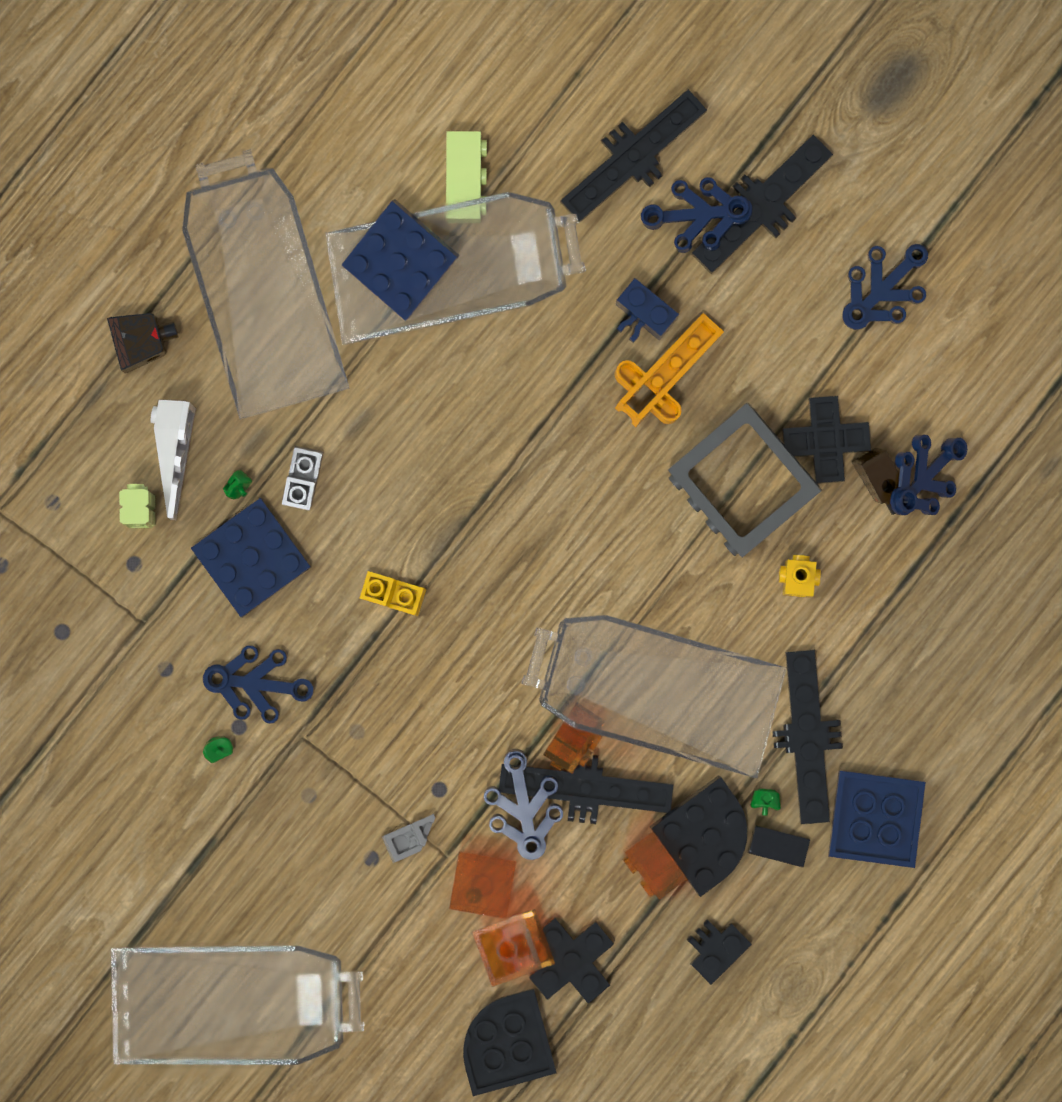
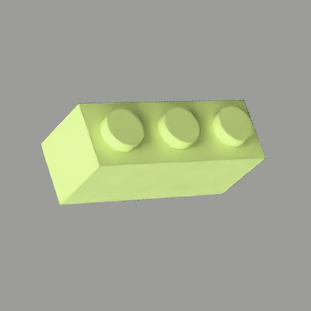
M447 131V221H481V213H486L487 197L481 196V185H487V168H481V157H487V140H481V131Z

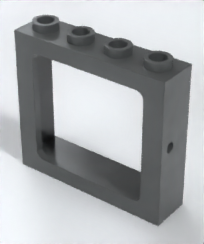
M749 403L743 405L668 469L672 474L668 477L672 484L679 491L683 488L690 497L687 501L696 512L702 510L709 518L705 521L709 528L715 534L720 532L727 541L724 545L732 555L736 556L739 554L742 558L822 491L821 487ZM750 424L797 479L801 489L749 534L741 537L691 480L689 471L741 426Z

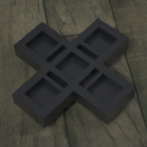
M838 396L809 398L810 426L783 428V444L794 457L813 456L814 474L817 484L844 482L843 454L871 451L869 422L840 424Z
M556 918L533 935L534 939L551 959L529 976V978L547 1000L568 982H571L588 1004L610 986L593 962L611 948L614 943L596 921L574 940Z

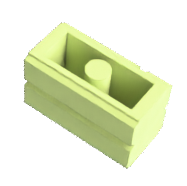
M127 484V489H122L119 492V504L122 506L120 509V523L128 528H153L156 526L155 512H153L155 509V495L149 492L148 487H145L144 484Z

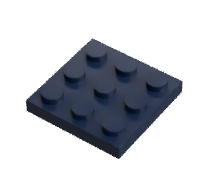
M394 199L341 265L406 321L460 255Z
M261 498L191 547V550L241 618L311 568Z
M839 771L828 857L915 868L926 782Z

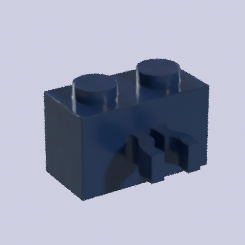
M636 278L616 300V305L631 317L623 321L618 326L617 331L622 333L624 328L631 327L635 321L638 323L634 328L635 333L629 338L632 343L638 339L642 327L660 341L679 316L675 310Z

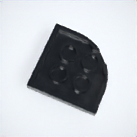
M719 775L649 826L700 897L733 872L743 856L747 843V822L743 809Z
M534 988L492 1001L471 1022L465 1036L463 1058L473 1096L557 1074Z

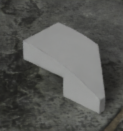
M434 814L382 836L393 863L422 850V847L426 844L432 823H434Z

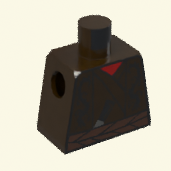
M154 313L107 318L120 369L124 374L165 356L166 351L163 342L179 338L175 322L172 321L158 325Z
M874 448L853 460L852 464L873 500L880 504L885 503L891 515H894L896 513L892 510L890 500L892 492L898 488L899 473L887 450ZM887 480V487L883 490L882 484Z

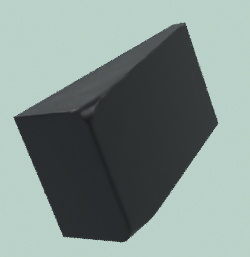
M754 825L747 853L804 867L810 839Z

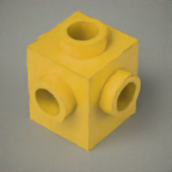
M793 555L792 560L788 559L785 561V566L780 565L779 583H784L783 595L806 598L814 597V586L820 585L821 569H816L817 562H811L810 556ZM797 571L804 575L803 580L796 578Z

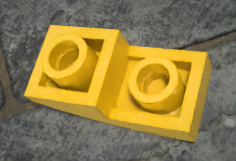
M368 571L360 599L418 616L426 589Z

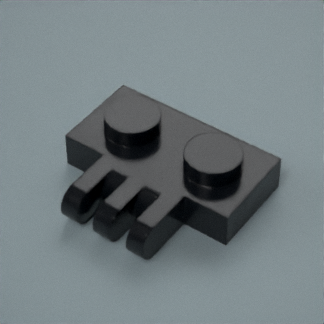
M706 920L703 924L711 932L706 935L698 928L695 932L703 940L698 943L690 935L687 941L700 953L690 964L712 985L752 944L733 924H730L720 933Z

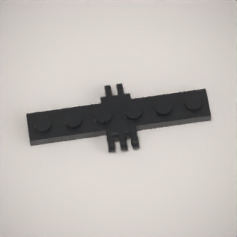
M688 89L636 135L621 122L618 128L624 133L622 137L614 129L609 132L610 136L616 141L614 144L606 137L600 140L612 156L567 194L560 203L580 223L631 178L637 183L643 180L648 187H651L654 182L647 174L651 172L657 180L663 176L656 168L659 162L655 157L707 113V109Z
M813 134L764 183L757 178L752 181L744 174L740 179L747 188L744 189L737 182L732 187L739 196H743L750 201L753 209L750 219L742 224H733L721 237V244L716 250L706 249L702 242L691 255L712 274L761 226L774 238H777L780 233L773 225L776 223L782 230L788 227L781 218L783 215L791 223L796 220L794 214L784 203L833 154ZM738 207L733 213L739 215L744 209ZM715 237L708 238L707 243L714 244L717 239Z
M815 650L785 652L791 724H784V730L772 731L773 737L784 736L785 742H776L773 745L774 748H785L786 753H794L800 824L830 822L824 750L843 749V743L835 742L831 744V738L842 737V731L830 732V727L841 726V720L821 721Z
M581 753L580 764H574L573 772L526 767L523 770L528 796L534 797L541 787V780L545 776H553L557 779V791L547 798L570 801L567 820L570 822L574 821L575 811H580L579 823H585L586 812H592L590 824L596 825L598 805L663 813L671 811L673 784L602 776L603 767H597L599 755H593L592 765L588 766L586 765L587 754ZM502 764L499 790L501 793L516 795L512 773L507 771L504 764ZM552 781L544 783V787L548 790L553 789L555 786Z

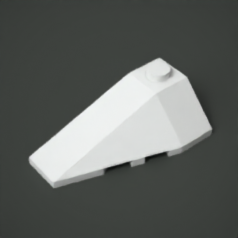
M159 400L158 407L153 406L151 423H155L154 432L167 518L176 520L196 408L186 401Z

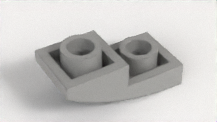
M299 446L294 447L282 500L283 505L310 510L320 471L322 451Z

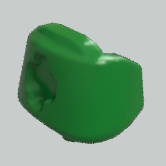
M242 470L235 471L223 487L225 495L233 500L241 496L245 497L247 495L246 490L251 485L252 479Z
M225 736L213 737L206 742L203 748V755L210 763H215L233 754V744Z
M758 789L754 791L750 806L751 808H763L762 815L768 816V808L776 811L781 809L780 794L772 789Z

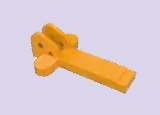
M702 313L646 373L632 361L625 360L619 363L615 369V379L628 392L619 401L615 409L618 412H625L631 418L632 425L635 427L650 412L665 424L676 422L681 415V406L668 392L719 339L724 331ZM646 385L656 396L638 414L628 403Z

